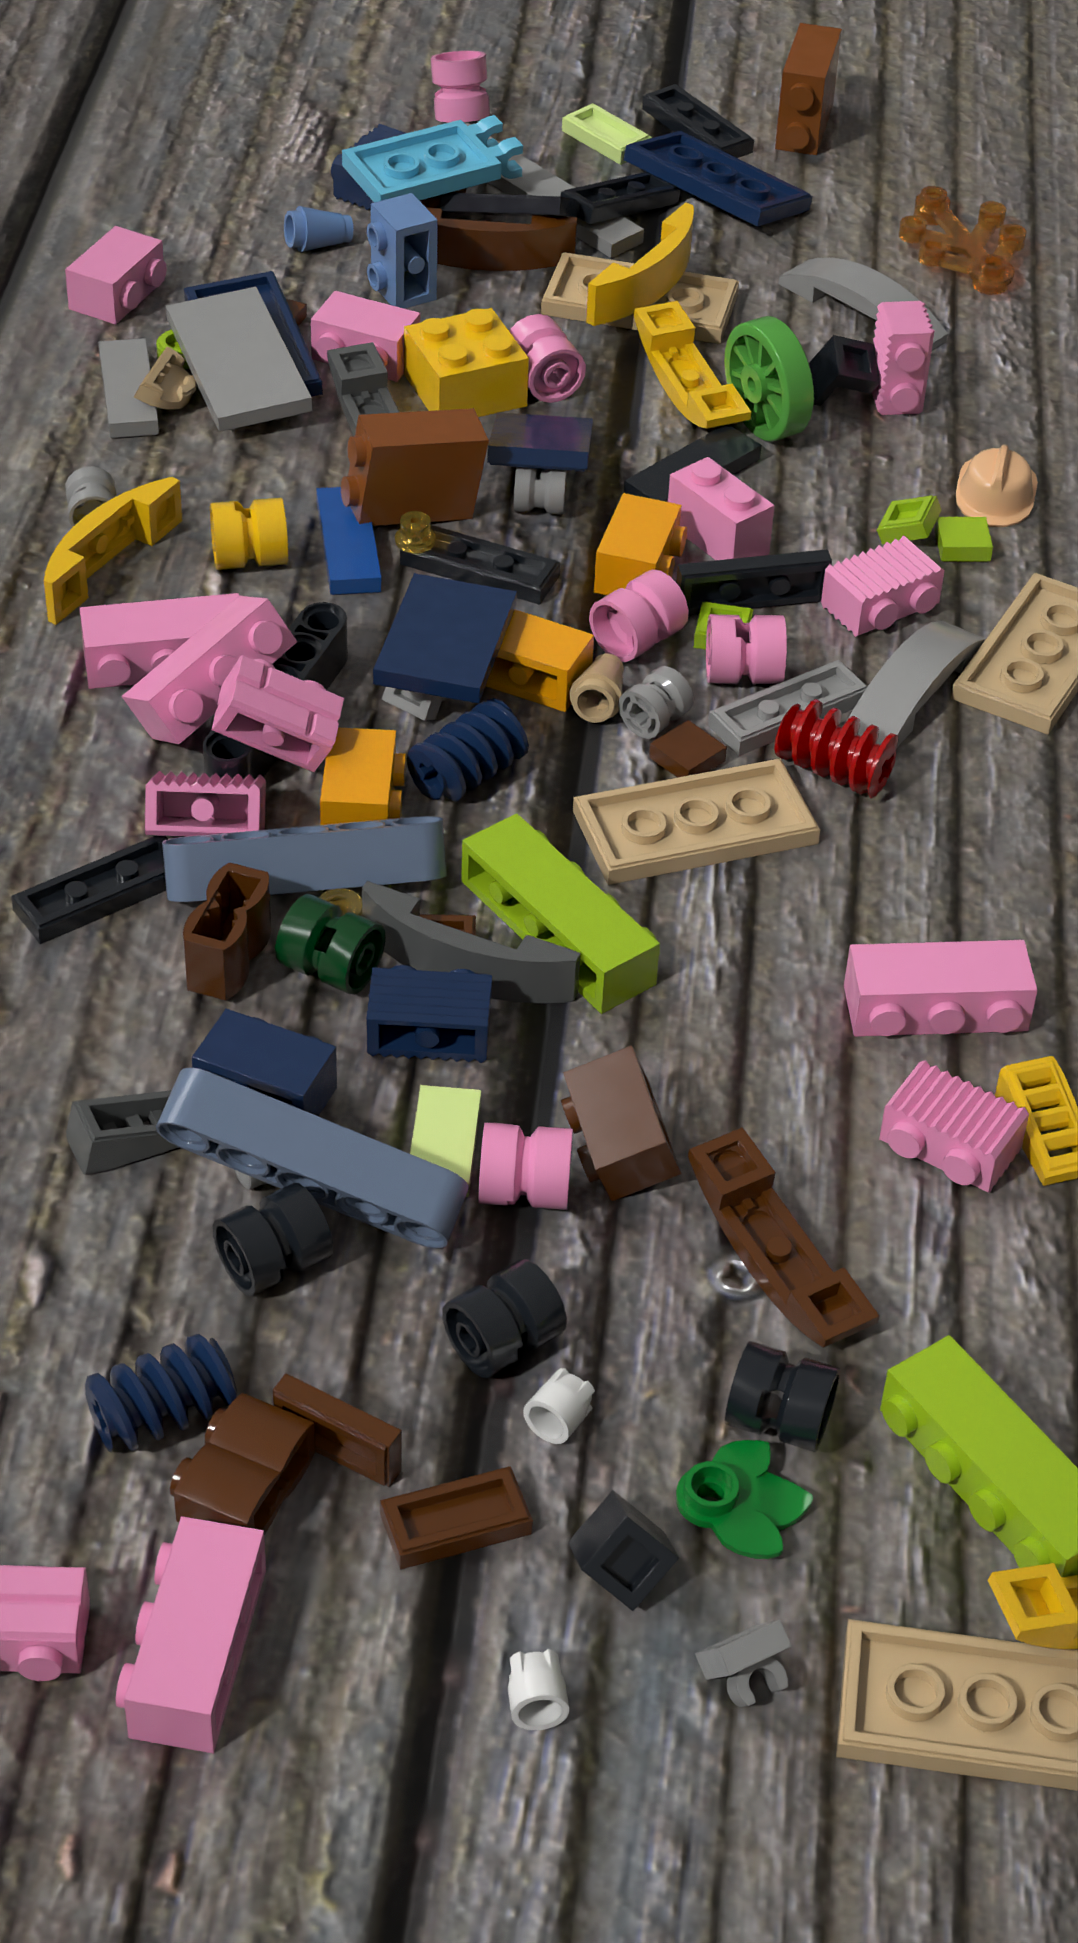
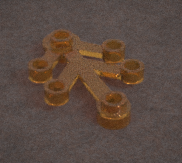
M938 186L924 187L921 193L916 196L914 214L905 216L900 221L899 238L907 243H920L918 261L921 264L930 267L939 266L969 274L972 279L973 288L980 293L998 295L1005 292L1008 285L1013 281L1015 273L1014 267L1009 262L1016 251L1024 248L1026 229L1017 224L1004 225L1006 207L999 202L987 201L980 205L978 223L970 233L950 210L951 201L947 197V191ZM927 225H939L946 234L928 230L926 227ZM1000 228L998 247L993 254H988L983 248L994 231ZM946 250L965 255L967 258L946 253Z

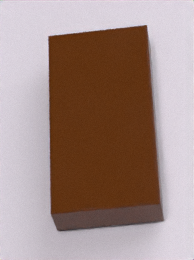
M287 1373L284 1374L273 1388L274 1406L315 1423V1452L383 1486L390 1487L402 1471L401 1429Z
M511 1466L380 1500V1516L400 1570L532 1534L533 1520Z

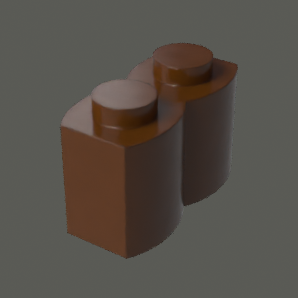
M234 863L224 865L213 875L207 886V901L199 905L189 915L183 929L187 990L225 1001L237 994L244 986L249 975V960L256 957L265 948L271 935L268 872Z
M244 1393L237 1396L227 1409L219 1408L208 1424L205 1433V1445L196 1453L193 1459L189 1457L184 1458L173 1475L170 1494L174 1497L176 1522H180L182 1516L264 1530L265 1535L275 1519L282 1502L296 1488L315 1454V1423Z

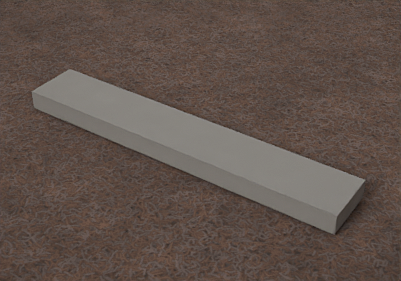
M520 154L512 156L509 161L515 160L520 165L522 177L508 179L501 175V179L488 182L507 195L560 196L561 191L575 188ZM623 216L593 224L577 218L576 237L606 256L613 258L643 243L644 229Z

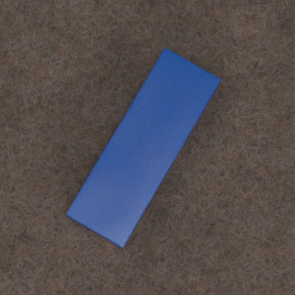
M341 487L316 488V503L330 595L381 592V572L372 522L358 523L351 507H345L343 504Z

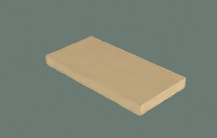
M566 252L562 253L543 296L541 314L586 322L588 283L613 262L630 268L635 263ZM684 272L676 285L651 305L678 301L695 326L694 340L721 344L738 296L739 281ZM634 314L602 324L638 330Z
M1034 573L953 684L951 699L1049 735L1078 692V588Z
M781 758L577 796L573 800V813L607 885L819 843L820 828Z
M848 1619L845 1636L836 1757L1078 1791V1650L1045 1648L1027 1643Z

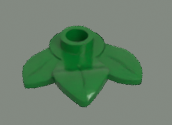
M739 1440L720 1447L712 1461H705L694 1465L681 1477L676 1489V1504L680 1513L689 1522L703 1528H712L721 1544L730 1551L753 1559H770L781 1556L783 1553V1541L779 1531L796 1524L806 1514L812 1505L813 1496L793 1482L767 1472L771 1453L770 1445L767 1441ZM711 1496L719 1501H708L701 1497Z

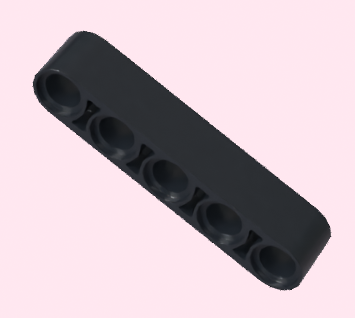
M319 602L306 606L289 626L288 629L297 640V643L272 665L275 669L300 680L318 682L327 691L348 659L347 615L340 606L334 603ZM212 730L203 742L204 772L209 777L217 773L222 778L227 773L232 779L237 774L243 779L249 774L254 779L260 774L264 778L278 758Z

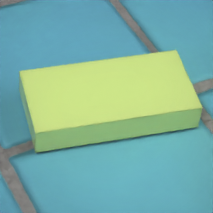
M593 103L562 117L563 132L620 165L626 163L623 160L626 145L652 138Z
M420 1085L410 1154L458 1174L469 1185L466 1197H469L481 1107V1090Z

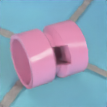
M465 50L444 52L432 56V82L441 87L435 93L434 98L435 119L440 122L449 123L457 120L472 122L488 117L490 115L489 95L486 89L480 86L487 79L486 54L480 51Z
M530 315L516 322L509 332L529 358L528 389L532 395L538 400L548 403L562 401L571 396L581 386L585 377L586 364L581 354L567 339L566 334L556 321L547 315Z
M652 569L630 581L625 589L615 590L595 602L590 609L589 622L592 633L604 652L617 656L622 662H628L651 649L655 643L683 629L688 621L689 610L686 598L679 585L664 572Z
M710 614L708 616L706 632V676L708 683L737 684L742 676H748L752 684H779L784 681L787 654L784 615H754L749 623H744L739 615Z
M485 1122L480 1161L479 1203L514 1205L521 1195H527L529 1203L534 1208L567 1210L573 1129L538 1126L531 1137L524 1136L518 1125Z

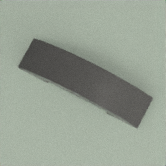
M373 342L327 350V359L335 388L353 436H355L358 415L399 413L387 388L388 371Z
M369 881L362 887V916L384 927L386 935L384 952L399 963L422 971L450 972L455 969H468L476 974L492 975V999L523 1003L574 1002L579 989L580 952L526 935L519 947L514 949L420 917V898Z

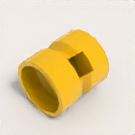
M282 497L255 499L249 508H243L239 501L210 503L211 537L216 570L244 568L249 559H254L259 566L288 564V536Z

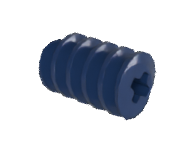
M495 698L487 699V701L476 705L470 712L462 714L455 722L445 725L440 732L431 734L423 743H417L408 750L406 758L408 771L421 794L429 799L439 800L443 795L451 801H458L465 795L466 790L473 791L481 785L482 780H489L497 774V769L504 770L512 764L513 759L524 757L528 753L529 743L521 723L512 710L503 701Z
M200 1334L187 1337L185 1353L176 1344H169L162 1347L160 1363L151 1354H143L137 1357L135 1373L126 1364L121 1363L112 1366L110 1383L99 1373L87 1376L85 1382V1396L91 1416L102 1442L111 1453L113 1450L112 1438L119 1436L127 1447L134 1451L139 1448V1427L145 1426L154 1439L158 1441L164 1438V1417L170 1416L179 1429L183 1431L189 1428V1407L195 1406L203 1418L208 1421L214 1415V1397L219 1396L226 1406L229 1407L238 1396L230 1364L221 1347L214 1338H210L208 1342Z

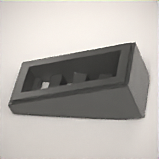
M172 1090L72 1101L66 1138L82 1173L85 1175L111 1170L178 1148V1146L161 1137L156 1130L157 1122ZM149 1121L150 1125H144L143 1122Z

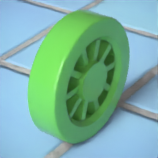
M764 316L738 324L731 331L727 340L724 363L727 384L733 383L751 410V419L743 421V423L755 436L767 442H774L801 433L808 425L812 415L814 387L810 366L799 340L785 323L773 316Z

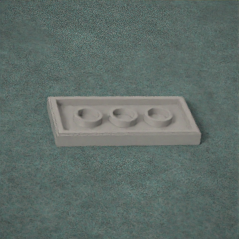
M257 287L166 305L169 325L219 432L312 411V397Z

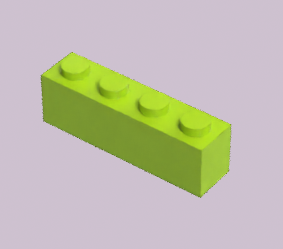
M516 813L462 840L461 882L522 940L526 935L580 952L578 993L601 1014L657 984L660 943L648 928L641 927L620 907L612 895L605 894L585 876L577 863L569 861L550 844L543 832L535 830L520 815Z
M950 1335L888 1369L880 1407L887 1425L896 1435L905 1437L925 1458L929 1470L938 1481L949 1484L964 1500L979 1526L988 1532H993L1014 1555L1019 1568L1054 1563L1061 1577L1078 1575V1468Z

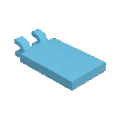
M492 115L469 126L462 120H457L342 150V166L374 203L413 193L418 200H423L501 179V175L508 179L522 177L520 165L515 160L509 161V159L514 155L522 154L523 145L516 137L505 139L500 143L494 138L488 139L492 134L503 131V123L495 115Z

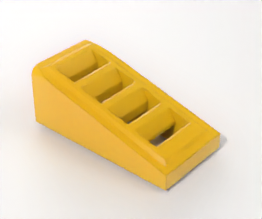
M1047 1056L1006 1065L1001 1068L995 1097H1003L1007 1103L1014 1102L1017 1108L1025 1107L1028 1111L1029 1117L1022 1149L1042 1185L1046 1186L1077 1179L1078 1106L1067 1079L1055 1057ZM1048 1107V1109L1036 1112L1031 1111L1038 1108ZM1057 1128H1060L1061 1130L1042 1135L1040 1133L1043 1131L1053 1130ZM1068 1147L1073 1151L1072 1153L1050 1157L1048 1153L1049 1151Z

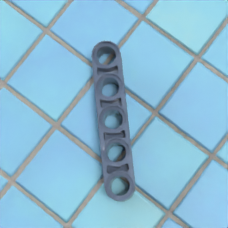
M409 817L186 836L162 842L167 899L174 902L207 900L206 891L211 878L221 867L228 863L268 872L270 895L363 887L367 881L378 885L440 879L447 875L443 818Z
M189 1067L183 1068L180 1071L156 1125V1130L161 1137L182 1149L278 1188H283L292 1183H300L311 1193L318 1204L425 1247L444 1248L448 1245L469 1190V1185L462 1177L446 1168L198 1068Z

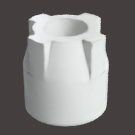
M560 1368L525 1405L523 1410L524 1418L530 1429L543 1440L553 1444L564 1443L593 1409L590 1402L595 1390L589 1381H583L579 1377L569 1374L566 1368Z
M550 1649L544 1652L524 1654L519 1651L510 1657L511 1674L509 1675L508 1684L513 1722L526 1730H545L562 1723L569 1714V1703L558 1654Z

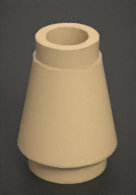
M608 653L597 656L592 664L572 684L570 700L575 712L582 719L597 723L605 721L618 713L619 698L622 696L624 666L617 656Z

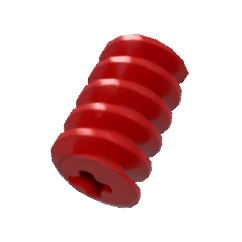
M817 699L812 700L805 710H802L801 705L798 703L793 705L786 712L775 738V755L784 760L792 758L794 764L803 769L811 767L813 773L821 777L830 775L832 782L841 786L849 784L851 790L860 795L868 792L870 799L876 797L882 791L893 770L896 761L898 736L890 733L880 745L877 744L879 727L873 724L867 727L862 736L858 735L860 719L855 716L850 717L844 726L840 727L841 710L835 707L830 709L822 719L820 717L823 703Z

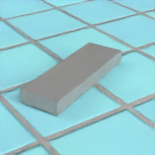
M146 338L98 341L110 438L159 434L156 407L134 398L140 384L150 371Z
M836 660L709 711L708 726L738 756H741L775 742L782 719L793 705L798 703L801 705V709L805 710L812 700L817 699L823 703L820 718L823 719L833 707L841 710V714L854 709L868 686L840 660Z

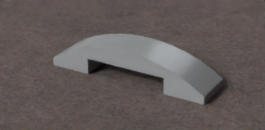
M839 258L809 259L779 276L778 284L812 303L828 294L877 320L876 314L879 312L877 306L882 302L919 301L907 289L884 274L865 265ZM927 308L929 319H931L930 324L933 325L932 329L935 330L932 350L947 342L948 333Z
M942 620L930 622L914 632L885 662L851 712L849 718L855 716L860 719L858 735L862 736L867 727L873 724L879 727L877 744L881 745L886 736L893 733L898 736V748L913 731L915 714L953 671L960 674L963 672L986 638Z

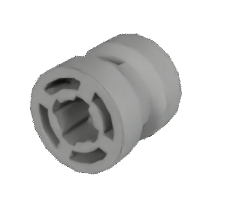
M91 466L80 468L68 477L65 489L70 525L73 527L94 509L116 497L115 481L110 473L102 468Z
M516 467L514 511L530 512L534 507L544 508L548 514L564 515L567 470Z
M662 666L648 674L643 680V684L634 685L624 692L619 698L618 707L625 725L639 737L650 739L665 730L669 725V721L677 720L686 714L693 706L694 697L688 681L680 672L671 667Z

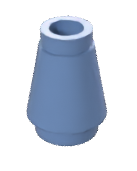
M298 206L295 211H287L285 215L284 237L286 244L289 248H297L299 252L341 244L343 242H351L353 238V221L350 215H342Z

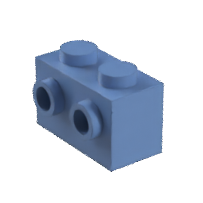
M413 193L371 203V223L367 225V237L371 246V264L367 266L369 283L373 290L378 291L390 305L404 309L437 300L438 220Z

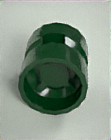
M305 894L298 898L290 907L282 921L275 945L276 959L280 964L307 976H314L318 973L321 982L345 993L356 995L370 982L372 968H378L386 942L385 929L381 924L356 913L348 912L343 915L339 906L314 895Z

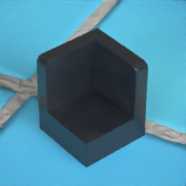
M833 335L809 362L814 387V405L821 406L837 387L871 394L880 384L875 346L872 343Z
M614 1490L610 1492L569 1541V1546L580 1569L632 1611L639 1606L679 1559L664 1531Z

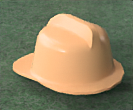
M1003 444L1000 448L983 450L962 466L956 489V504L967 517H986L988 527H1008L1019 524L1029 517L1033 509L1038 484L1037 476L1025 458L1017 452L1009 450L1008 445Z

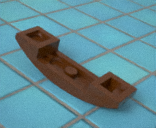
M427 208L438 220L437 264L486 271L534 270L557 266L562 253L575 254L577 217L532 214L531 224L442 219V209Z
M743 1127L689 1149L688 1158L695 1176L724 1234L752 1277L773 1304L795 1327L824 1348L878 1323L880 1315L845 1267L835 1272L832 1271L774 1191L772 1186L776 1172Z

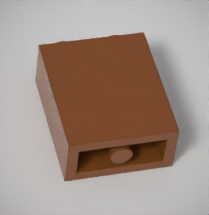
M806 23L799 24L782 73L776 150L817 156L834 102L841 28Z
M475 409L358 415L355 436H350L348 440L349 473L341 481L343 504L345 507H351L358 523L372 522L373 526L472 519L489 439Z

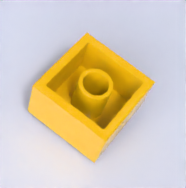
M492 308L472 309L464 314L445 318H429L421 323L404 326V376L428 411L474 408L477 416L482 417L497 412L527 407L529 358Z

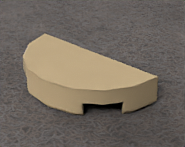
M166 347L140 384L134 398L154 407L167 410L181 409L190 402L196 391L197 383L194 376L189 375L183 368L185 359L172 348Z

